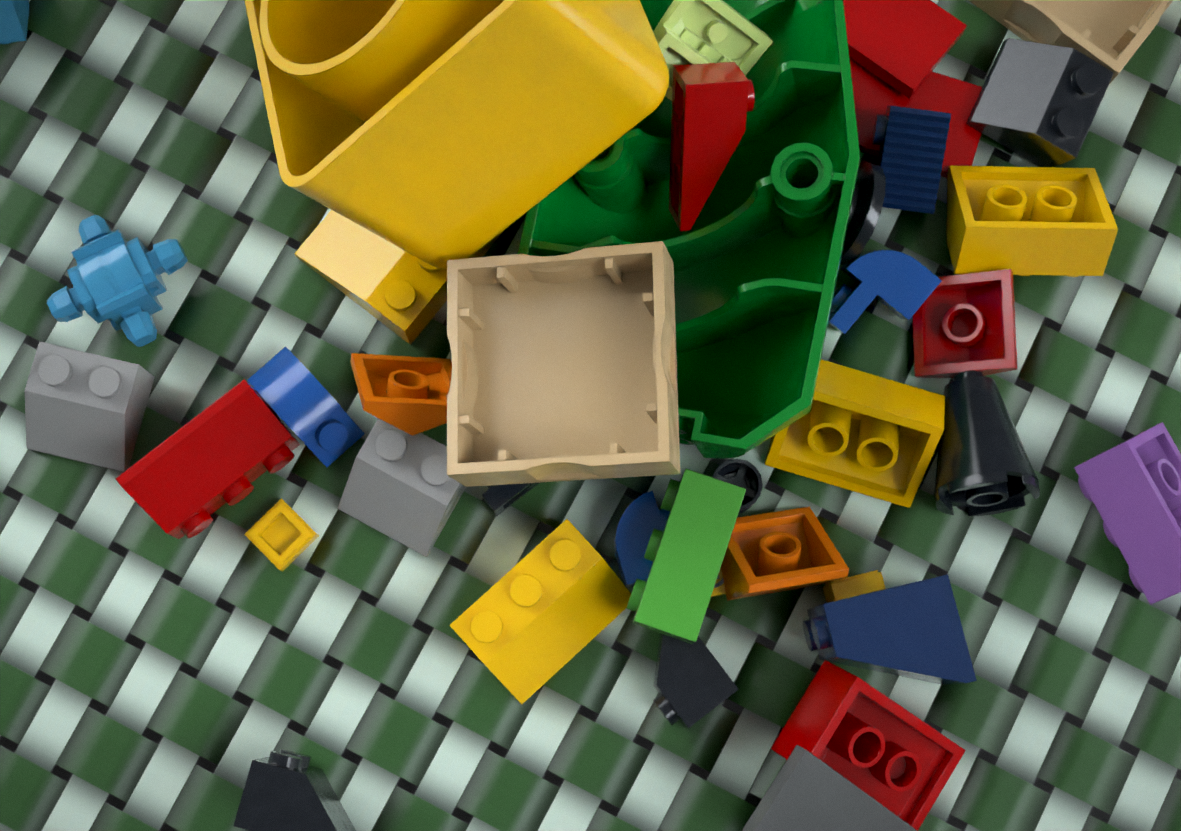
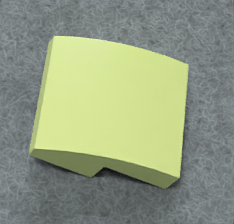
M674 0L653 31L669 70V84L665 96L672 101L674 65L735 62L746 76L773 41L766 33L723 0Z

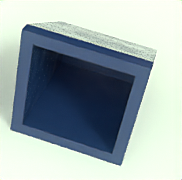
M948 574L821 604L807 610L809 620L803 621L805 639L810 651L817 650L820 660L937 684H961L977 681Z

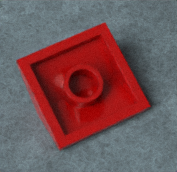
M1012 269L938 277L942 281L913 315L915 377L953 378L955 375L965 371H980L986 376L1017 370Z

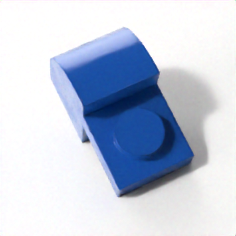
M873 250L861 253L852 262L840 268L855 282L850 287L843 283L834 292L828 324L838 332L845 334L874 298L879 300L899 318L910 320L942 280L919 261L905 253L894 250Z
M286 346L247 380L326 467L365 434Z
M653 490L639 496L626 508L615 533V556L626 588L634 586L636 578L644 581L647 580L653 561L644 558L653 528L661 531L664 530L670 512L664 509L658 510Z

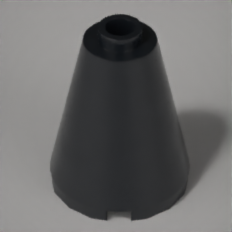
M965 371L955 375L953 381L944 388V431L939 440L934 489L937 510L945 514L954 515L953 506L967 507L968 516L1000 514L1025 506L1024 496L1031 493L1034 499H1037L1040 496L1038 478L995 380L984 376L980 371Z

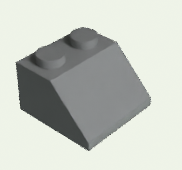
M39 341L25 387L27 449L112 470L126 471L131 462L155 377L139 364Z
M378 418L355 458L337 509L419 554L428 557L466 487L447 475V446L423 433L412 436Z

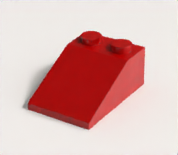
M827 660L821 665L771 747V750L786 760L796 745L806 749L917 831L966 751L859 677Z

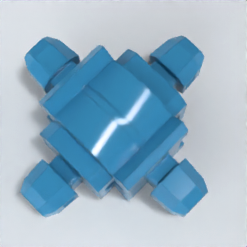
M93 215L82 220L79 224V234L84 246L71 252L77 262V266L67 270L73 288L70 289L65 286L48 298L47 305L51 314L58 322H68L82 317V311L85 310L98 324L108 319L116 331L122 329L126 337L137 347L154 341L157 336V329L152 314L163 309L157 296L167 291L160 274L166 272L170 275L186 264L188 259L177 239H167L154 244L153 250L148 251L138 237L127 242L119 229L112 231L109 224L99 215Z

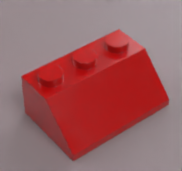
M244 379L115 479L166 534L178 539L184 535L187 538H192L212 523L213 518L210 515L225 503L229 506L235 505L248 496L254 489L251 483L268 470L270 474H273L285 467L294 458L295 455L292 451L300 443L269 404Z

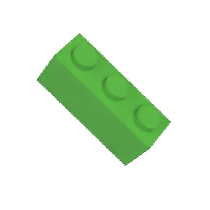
M686 468L680 481L670 478L660 507L670 511L664 530L661 531L653 528L644 554L645 559L653 561L646 581L636 578L626 608L636 612L632 624L690 644L696 643L746 492L745 488Z

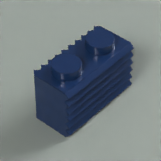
M887 105L886 115H876L872 144L881 145L877 166L883 168L886 177L885 197L882 207L934 214L951 113Z

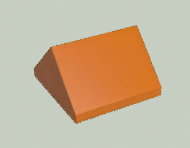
M810 506L738 517L721 565L727 600L823 585L834 580L846 578L849 574L847 564Z

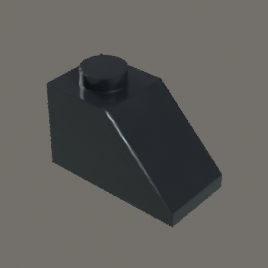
M660 633L653 684L660 695L653 702L671 725L680 720L684 727L690 728L736 692L738 687L699 636L696 643L690 644Z

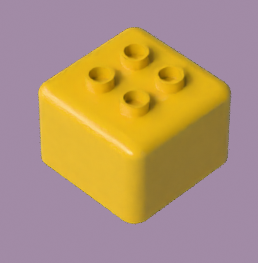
M245 0L278 169L282 181L298 192L436 268L447 269V260L470 258L650 115L660 105L668 89V66L640 0Z

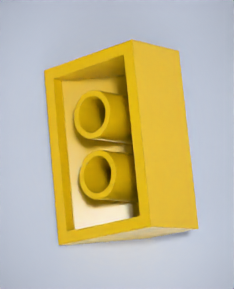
M949 166L947 173L946 242L955 274L1012 269L1013 275L1103 276L1118 227L1095 168Z
M821 359L810 412L772 436L765 465L910 508L944 431L945 396Z
M566 519L452 622L450 627L510 693L523 704L627 608L631 593L603 557L572 523Z

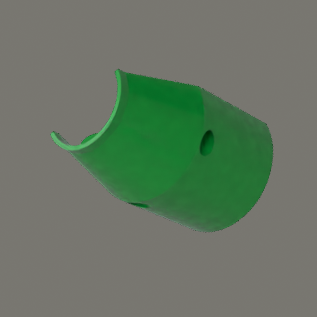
M640 0L653 31L674 0ZM723 0L766 33L773 42L746 74V78L750 79L753 83L755 94L754 108L752 111L747 112L746 131L691 230L680 231L669 211L672 101L666 96L650 115L531 208L526 215L517 254L557 256L590 247L664 242L674 263L679 444H695L704 458L724 459L742 456L807 415L812 408L860 164L843 0Z

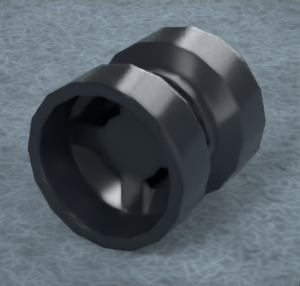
M727 460L719 465L711 476L712 478L746 489L738 515L750 509L761 495L763 487L761 474L754 465L746 460Z

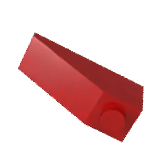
M735 62L673 66L669 211L680 231L691 230L746 131L747 112L752 111L754 108L755 94L753 83L750 79L746 78Z

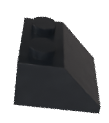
M1008 38L1001 45L966 124L1038 167H1056L1077 158L1114 73L1074 48Z
M280 749V752L271 751L269 757L252 760L234 827L249 831H356L323 770L309 766L310 756Z

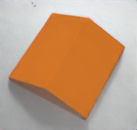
M351 353L350 363L364 411L412 436L447 423V395L452 377L451 359Z

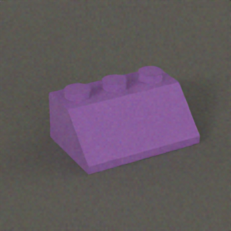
M1161 422L1074 467L1079 476L1078 483L1082 493L1089 501L1095 504L1104 521L1103 528L1108 540L1120 549L1129 566V576L1133 585L1138 591L1145 594L1150 605L1181 592V454L1165 425Z

